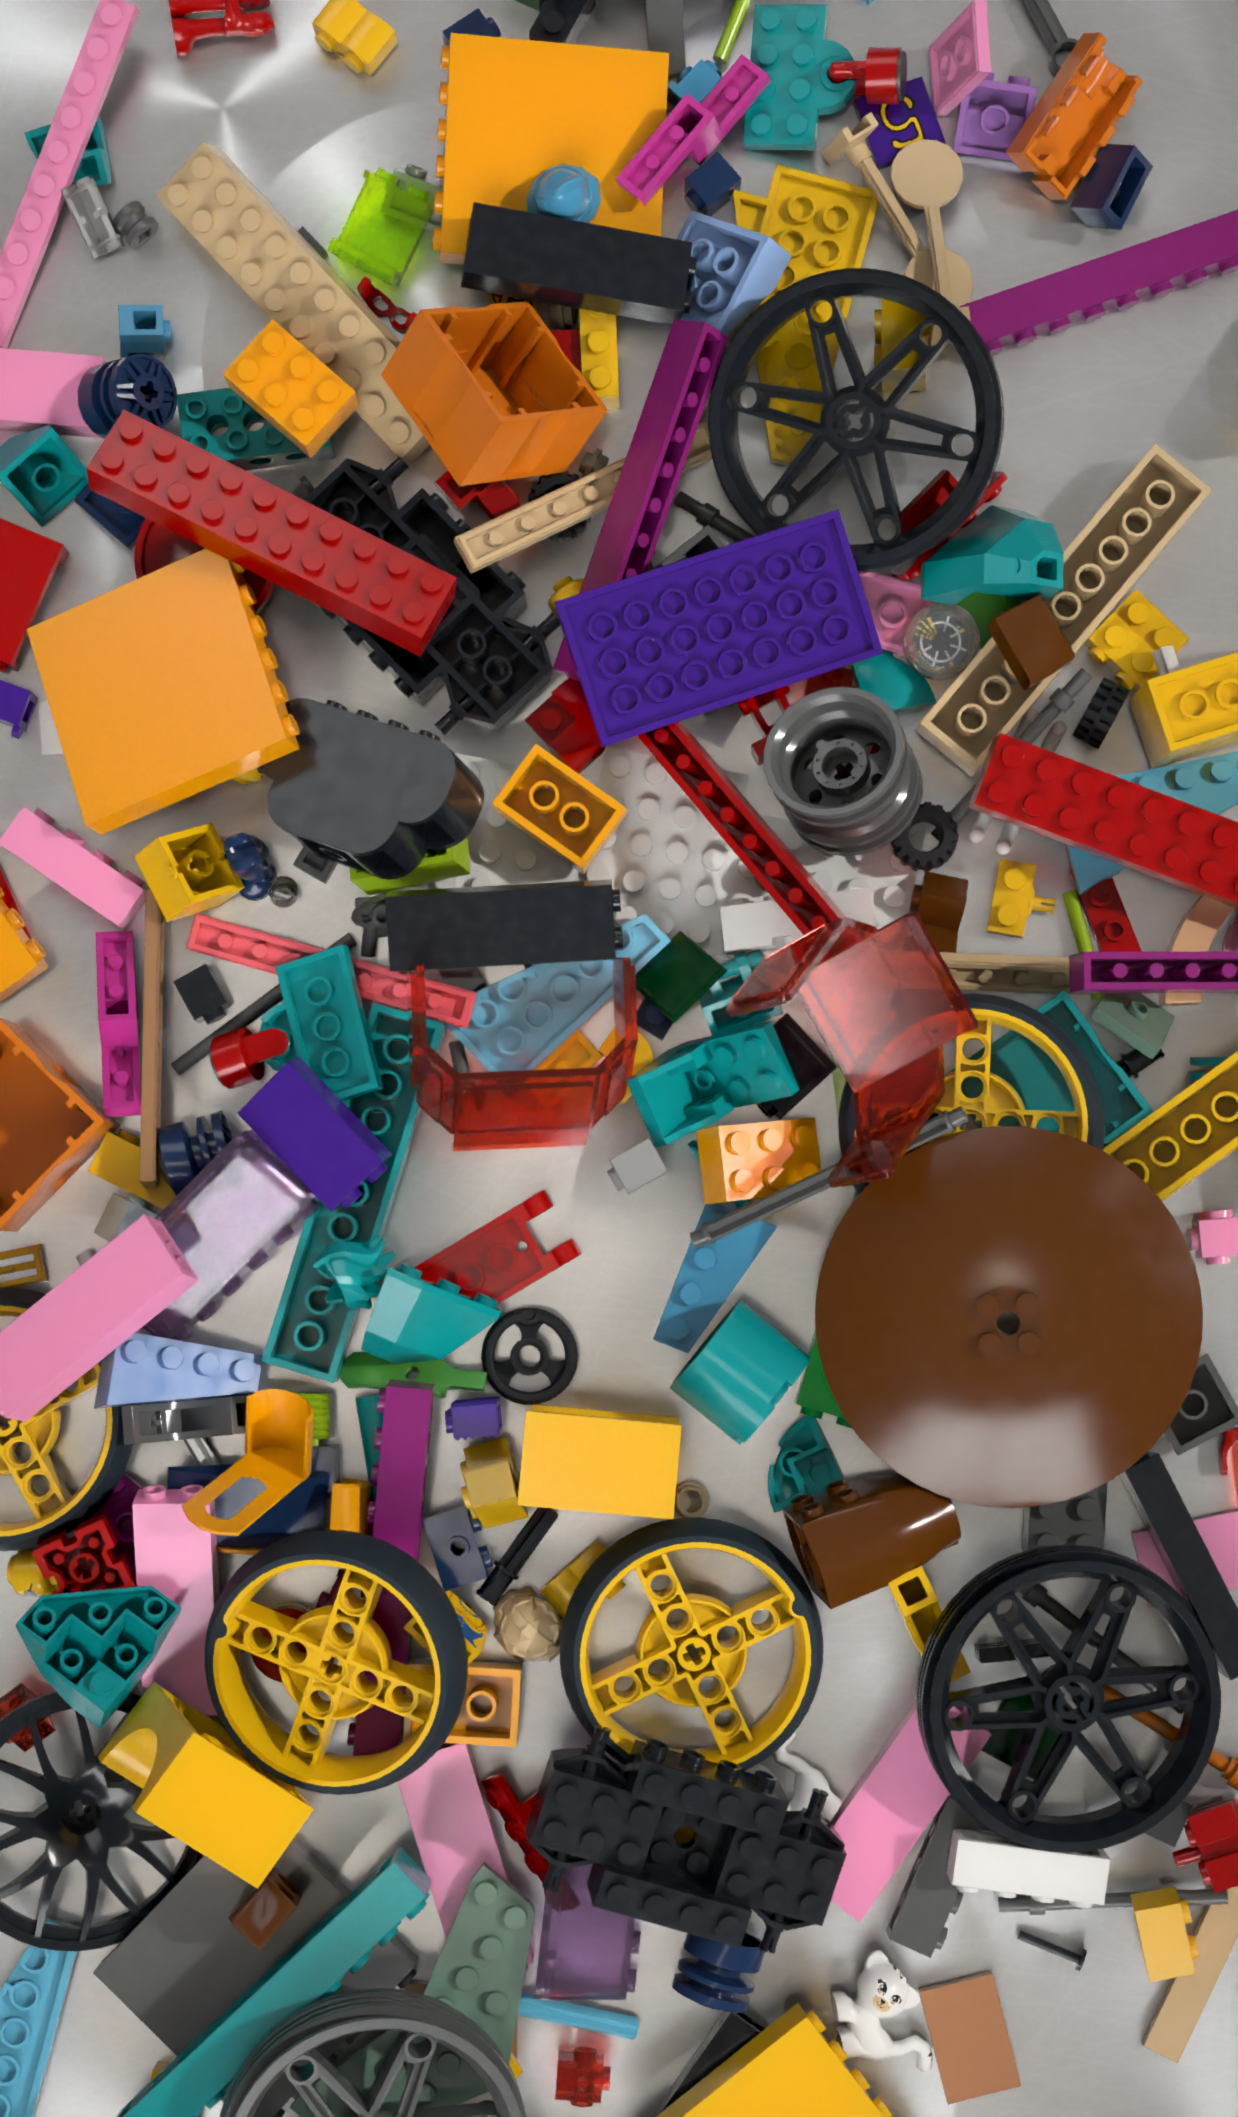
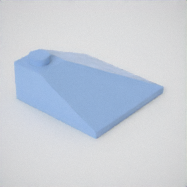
M691 210L677 237V240L692 242L691 257L697 258L693 280L688 279L686 291L692 292L689 314L683 313L680 320L706 322L724 335H728L776 288L792 255L769 236Z

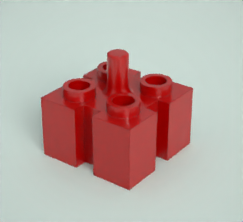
M107 1511L80 1523L74 1531V1537L69 1539L66 1531H63L37 1543L32 1551L44 1579L54 1576L57 1582L51 1594L136 1586V1572L127 1552L118 1556L115 1552L114 1547L120 1538Z
M1234 1795L1192 1809L1191 1814L1187 1817V1824L1184 1825L1190 1847L1172 1853L1177 1867L1201 1860L1198 1863V1868L1205 1885L1212 1884L1215 1893L1238 1886V1801Z

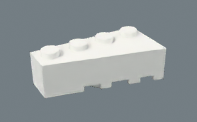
M859 887L838 889L837 892L826 893L866 941H871L877 932L872 887L861 889ZM770 895L763 897L764 901L749 903L748 898L730 899L726 901L727 906L720 907L723 955L738 954L743 951L750 953L756 950L770 951L811 947L812 945Z
M953 1828L947 1876L951 1884L956 1886L957 1890L966 1893H978L979 1889L992 1890L995 1895L1004 1898H1015L1017 1894L1030 1895L1033 1900L1042 1903H1053L1054 1899L1068 1900L1071 1905L1076 1907L1091 1908L1092 1904L1104 1905L1110 1858L1104 1849L1073 1853L1052 1852L1018 1844L992 1831Z

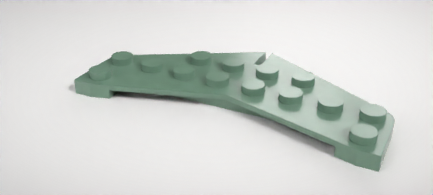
M484 1862L471 1878L423 1994L445 2002L480 2026L496 2043L509 2063L532 1936L535 1908L533 1903L524 1894ZM387 2030L335 2068L366 2097L401 2031ZM415 2037L410 2043H421L426 2037ZM437 2042L415 2109L458 2105L487 2093L489 2090L478 2073L467 2061L450 2048ZM404 2061L380 2110L396 2114L412 2063ZM321 2078L312 2083L336 2117H352L356 2114ZM299 2094L292 2102L290 2108L300 2117H316Z

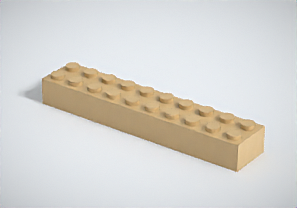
M203 142L156 197L270 320L273 319L356 391L360 405L355 411L397 456L401 457L402 460L415 462L430 444L381 376L399 346L400 341L221 148Z
M1156 443L1063 552V589L1044 601L1075 654L1212 491L1210 487ZM991 637L921 720L915 731L972 777L985 762L993 738L999 733L1008 735L1062 669L1031 688L1024 690L993 637Z

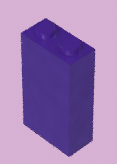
M300 1057L288 1061L237 1113L331 1212L341 1205L346 1209L349 1208L363 1194L358 1188L367 1179L371 1184L374 1183L388 1169L384 1163L393 1155Z

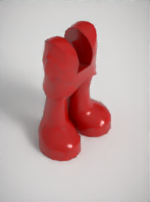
M169 0L177 57L189 56L194 42L202 38L236 35L257 37L262 34L266 35L268 31L275 28L272 15L266 12L245 14V11L265 9L270 5V0ZM225 11L224 17L188 19L189 16L194 14Z

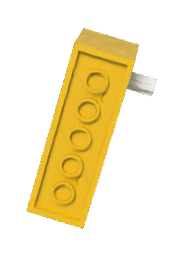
M1173 645L1164 646L1152 651L1159 676L1147 680L1129 700L1151 769L1238 743V652L1181 669Z

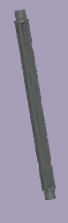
M962 1106L949 1112L945 1110L941 1115L923 1122L912 1129L891 1137L719 1219L702 1224V1228L690 1233L691 1241L696 1248L708 1243L712 1245L729 1234L910 1151L919 1145L925 1144L948 1132H955L956 1127L969 1122L968 1116Z

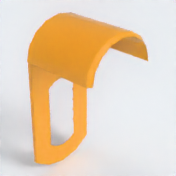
M283 1389L259 1390L247 1396L244 1451L246 1455L182 1505V1510L187 1520L199 1529L217 1535L238 1536L300 1483L305 1481L311 1474L314 1409L310 1403L298 1394ZM241 1477L258 1479L267 1488L230 1519L213 1517L205 1509L209 1503Z
M343 1478V1484L333 1483L330 1530H345L368 1535L369 1524H367V1516L371 1497V1485L368 1481ZM217 1546V1551L221 1553L255 1555L264 1549Z

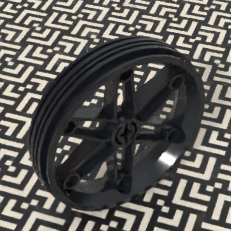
M870 268L832 270L807 277L776 293L763 303L734 335L720 362L711 390L708 413L710 450L719 481L730 503L744 522L757 535L790 525L787 521L837 473L846 467L874 543L849 544L858 571L879 569L900 564L934 548L963 524L976 508L990 484L1001 453L1005 419L1003 392L993 357L983 338L971 321L944 296L921 282L889 271ZM853 297L884 299L909 307L925 316L926 319L865 376L837 299ZM828 302L832 307V315L828 321L819 323L815 318V310L819 304ZM806 311L823 392L746 382L749 370L769 339L787 322ZM932 325L939 326L942 332L941 340L934 346H927L923 341L925 329ZM832 333L836 335L854 386L844 387L838 391L826 341V335ZM949 341H951L962 358L971 380L976 406L975 432L898 409ZM912 350H915L920 355L919 359L888 399L884 401L872 389ZM752 387L757 395L756 402L752 407L744 408L740 401L741 393L746 388ZM771 397L824 405L820 423L769 408ZM859 401V404H849L851 402ZM738 412L813 434L775 486L766 495L765 499L762 498L754 486L743 461L738 435ZM851 413L855 415L862 413L863 416L860 418V422L863 426L861 429L851 428L848 431V427L851 425L848 417ZM891 419L943 435L941 446L887 438ZM967 434L973 439L974 447L968 455L960 456L955 451V441L959 436ZM853 438H856V439L864 438V439H862V440H860V441L852 442V439H853ZM827 442L839 454L798 492L792 484L823 444ZM888 451L968 462L962 477L946 501L926 520L905 532ZM872 452L875 455L885 507L877 510L857 457H862ZM778 495L785 496L789 503L787 512L782 516L775 514L772 509V502ZM884 519H891L896 525V533L890 540H884L878 533L879 524Z
M1052 1545L1023 1551L994 1563L965 1584L950 1600L932 1628L923 1651L917 1678L916 1713L921 1739L932 1767L948 1792L974 1820L1007 1840L1031 1848L1066 1853L1088 1852L1108 1848L1143 1834L1173 1812L1187 1797L1204 1771L1214 1748L1221 1713V1687L1213 1647L1200 1620L1185 1599L1165 1580L1141 1563L1111 1550L1085 1545ZM1076 1577L1101 1580L1095 1594L1062 1650H1060L1015 1595V1593L1027 1587L1054 1579ZM1122 1586L1124 1589L1123 1595L1116 1601H1110V1594L1113 1589ZM1137 1595L1148 1601L1166 1621L1177 1641L1184 1665L1111 1667L1130 1612L1135 1605ZM1012 1600V1605L1008 1612L997 1614V1607L1002 1601ZM989 1613L1026 1676L949 1692L951 1676L962 1647L974 1628ZM1104 1613L1109 1615L1110 1619L1091 1669H1089L1087 1666L1076 1661ZM1021 1623L1024 1624L1056 1663L1047 1668L1041 1675L1014 1631V1628ZM1180 1678H1186L1184 1687L1181 1690L1173 1691L1175 1682ZM1157 1683L1156 1692L1104 1702L1102 1685ZM1061 1686L1070 1693L1071 1700L1077 1708L1073 1709L1068 1702L1066 1703L1065 1695L1060 1689ZM1032 1694L1034 1710L979 1713L978 1704ZM1185 1704L1183 1719L1173 1746L1162 1764L1146 1781L1111 1719ZM954 1705H964L963 1711L959 1716L954 1718L948 1717V1712ZM1095 1721L1122 1764L1114 1772L1081 1733V1731L1090 1727ZM1045 1727H1048L1052 1731L1060 1733L1032 1782L1026 1779ZM1026 1728L1007 1782L1002 1790L1000 1800L982 1788L967 1772L956 1751L951 1731ZM1075 1745L1121 1799L1110 1806L1085 1814L1072 1816L1037 1814L1040 1804ZM1138 1781L1135 1791L1125 1794L1128 1784ZM1027 1796L1026 1802L1022 1806L1012 1807L1017 1797Z

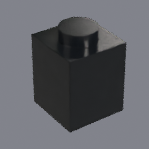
M207 964L173 981L194 1021L198 1023L205 1021L207 1025L212 1024L226 1016L225 1009L232 1006L212 968Z

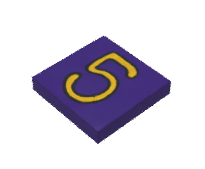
M922 76L906 82L905 97L899 105L867 104L866 96L856 98L853 101L859 122L865 115L872 112L879 124L866 139L868 148L872 153L871 157L878 170L892 166L898 152L909 143L925 139L937 140L946 144Z

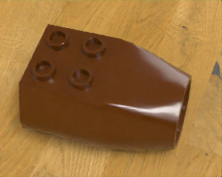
M901 1474L867 1476L849 1481L845 1479L837 1480L826 1485L825 1491L813 1496L810 1493L799 1495L791 1500V1505L782 1508L789 1538L811 1590L830 1609L888 1586V1583L903 1574L925 1565L940 1551L959 1544L958 1541L961 1539L960 1524L951 1499L925 1489Z

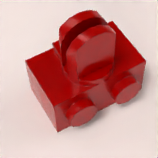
M447 470L433 483L457 511L461 510L473 499L488 517L493 520L520 507L519 497L504 480L459 486Z

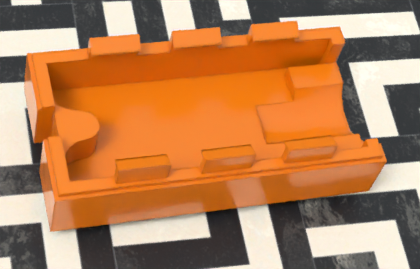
M1101 32L1082 34L1006 151V154L1023 172H1033L1035 174L1032 182L1049 200H1066L1080 177L1087 175L1096 161L1095 154L1100 147L1106 146L1116 130L1114 128L1115 123L1119 117L1126 115L1135 101L1133 98L1134 94L1143 82L1138 75H1127L1122 68L1108 61L1103 55L1104 49L1102 48L1107 41Z

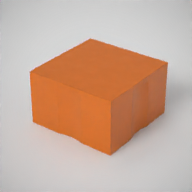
M529 301L490 304L481 308L459 306L420 309L381 374L459 486L566 472L608 411L581 372L565 356L556 338Z
M0 1018V1231L18 1232L99 1149L107 1131L114 1133L121 1125L113 1117H104L103 1108L16 1023Z

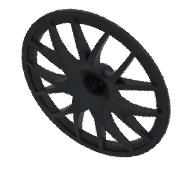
M57 1691L26 1702L0 1720V1748L15 1734L29 1725L43 1775L1 1759L0 1770L35 1787L44 1793L46 1800L44 1804L33 1812H14L0 1809V1822L15 1826L14 1829L0 1836V1851L34 1837L46 1840L45 1852L38 1860L16 1879L0 1888V1931L20 1942L55 1951H85L120 1943L203 1857V1854L186 1844L177 1866L171 1872L143 1841L172 1839L175 1837L158 1826L131 1823L124 1815L135 1803L143 1789L128 1779H124L122 1782H106L104 1773L107 1766L99 1761L98 1756L140 1700L141 1695L130 1692L117 1709L126 1714L96 1756L94 1755L85 1717L75 1710L82 1744V1768L72 1778L60 1776L56 1773L48 1759L36 1723L37 1720L51 1714L73 1709ZM81 1800L83 1805L89 1804V1806L84 1808V1815L77 1817L75 1811H69L74 1809L75 1801ZM127 1847L146 1860L167 1880L154 1894L137 1906L114 1878L107 1865L109 1848ZM77 1859L85 1868L87 1884L81 1926H59L44 1923L48 1906L62 1869ZM44 1876L36 1920L24 1916L1 1901V1899L22 1890ZM101 1879L130 1911L113 1919L91 1924Z

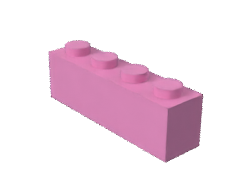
M23 807L1 837L0 845L125 930L145 902L146 891L142 889L145 881L129 870H126L123 875L112 868L115 861L97 849L94 854H91L82 847L85 840L67 828L62 834L52 827L55 819L38 807L34 813Z

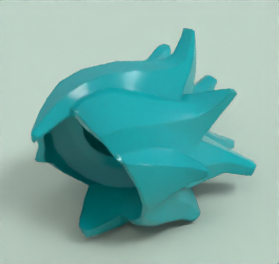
M376 1235L371 1240L363 1243L336 1241L323 1249L314 1262L313 1268L322 1270L335 1281L325 1297L327 1303L344 1302L345 1306L349 1308L370 1309L372 1307L371 1298L378 1297L388 1272L385 1268L396 1256L394 1251L382 1255L385 1241L380 1239V1235Z

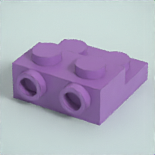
M990 73L959 103L952 149L955 153L1013 161L1006 154V151L1032 113L1038 88L1029 86L1030 79L1009 76L1008 83L993 81L995 73Z

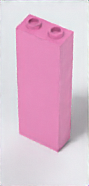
M0 348V430L29 432L50 425L58 435L102 438L92 432L82 418L78 406V387L82 376L91 367L106 362L104 357Z
M145 1214L0 1332V1415L4 1418L26 1422L199 1281V1278L162 1221Z
M161 1485L147 1486L138 1490L132 1503L137 1587L152 1585L182 1609L153 1662L142 1676V1695L154 1681L206 1716L217 1715L211 1701L205 1673L206 1633L211 1614L219 1598L217 1534L199 1529L187 1520L182 1510V1505L204 1487L201 1485H187L181 1489H166ZM215 1499L205 1507L207 1513L213 1517H216Z
M916 1699L843 1801L832 1820L828 1823L840 1835L845 1844L844 1850L847 1854L831 1901L859 1922L950 1795L932 1767L924 1749L918 1726ZM954 1705L949 1710L948 1717H957L963 1710ZM988 1729L951 1731L956 1751L966 1770L992 1734Z
M444 1743L425 1764L404 1779L398 1781L426 1875L431 1879L430 1889L446 1939L471 1878L484 1862L513 1885L470 1744ZM531 1941L526 1964V1970L529 1968L528 1964L533 1963L534 1951L532 1948Z

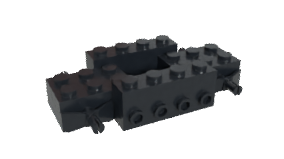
M398 456L384 471L381 468L376 470L347 458L303 500L457 577L455 598L421 657L321 606L319 608L331 620L336 617L345 627L342 631L356 646L361 643L370 652L368 655L369 659L382 672L387 670L396 679L393 683L408 699L413 696L423 706L446 684L451 702L450 710L434 724L444 736L459 721L462 722L463 720L493 730H499L551 680L553 668L545 642L547 637L561 625L559 619L551 612L537 627L535 625L530 627L513 620L527 607L526 595L523 591L526 585L513 571L506 574L497 564L500 560L472 574L470 573L453 541L456 536L471 530V528L461 518L456 522L446 512L449 509L448 505L437 493L434 492L430 496L421 488L398 510L391 486L409 468L401 457Z
M601 1725L595 1726L591 1743L586 1745L585 1748L551 1751L525 1828L527 1841L547 1860L549 1865L544 1883L542 1884L544 1889L549 1891L551 1887L552 1892H557L563 1871L566 1868L570 1869L593 1864L587 1881L593 1907L738 1948L741 1947L753 1910L764 1921L766 1926L759 1948L765 1952L769 1950V1953H775L780 1934L784 1930L787 1931L811 1925H823L847 1855L844 1850L845 1844L840 1835L822 1819L821 1813L829 1795L826 1791L821 1789L819 1791L818 1788H813L807 1808H802V1811H787L789 1800L779 1781H777L776 1776L757 1770L755 1774L741 1770L742 1768L739 1765L727 1760H720L719 1764L707 1761L705 1756L693 1750L684 1749L683 1753L669 1749L667 1744L655 1739H647L646 1742L635 1740L625 1771H623L605 1755L604 1749L611 1729L605 1726L602 1729ZM685 1826L694 1830V1836L689 1842L678 1843L674 1840V1834L679 1828Z

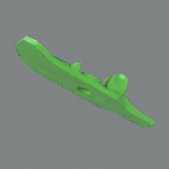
M353 1352L344 1360L339 1378L348 1388L386 1390V1385L390 1379L434 1383V1397L446 1398L447 1390L464 1389L484 1392L487 1372L453 1369L442 1359L395 1364L368 1352ZM411 1372L419 1373V1376L416 1379H407V1376Z

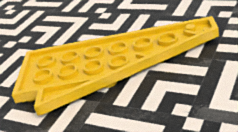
M776 164L767 198L734 190L732 201L736 225L769 236L792 255L776 288L749 313V317L768 299L793 283L827 271L861 268L879 204L870 188ZM853 298L837 299L845 323ZM828 302L819 304L815 310V318L819 323L828 321L832 315V307ZM806 311L797 315L780 328L756 357L759 383L823 392ZM835 333L826 335L832 369H834L840 346ZM771 397L769 408L819 423L823 405ZM764 419L770 461L790 466L813 434Z

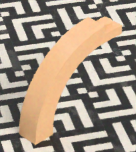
M1201 895L1183 916L1173 933L1166 952H1208L1220 926L1236 908ZM1159 993L1158 1005L1160 1007L1196 1005L1202 1002V993Z

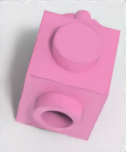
M1233 1209L1196 1212L1197 1221H1191L1192 1229L1187 1230L1189 1250L1195 1252V1258H1206L1207 1265L1229 1263V1256L1238 1255V1217H1233Z

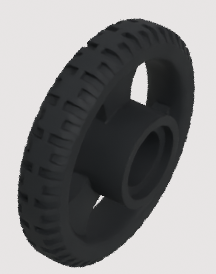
M521 1308L505 1314L492 1325L483 1342L481 1361L483 1371L487 1372L489 1384L498 1394L518 1404L535 1405L557 1397L570 1384L577 1368L578 1350L571 1330L559 1317L538 1308ZM543 1323L551 1327L560 1337L565 1350L564 1360L555 1361L550 1359L546 1345L537 1339L538 1330ZM515 1324L520 1329L521 1340L513 1346L509 1360L503 1362L495 1361L494 1352L498 1339L507 1328ZM530 1345L538 1349L540 1361L536 1366L527 1367L521 1363L519 1353L524 1346ZM542 1372L549 1378L551 1384L547 1388L535 1392L520 1391L509 1386L511 1378L516 1373L531 1376Z

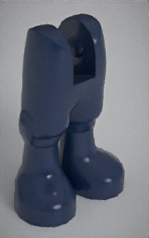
M242 832L231 835L225 840L223 848L231 870L236 876L240 877L245 887L239 893L250 901L263 900L270 895L277 879L276 867L268 863L266 859L269 856V849L256 836Z

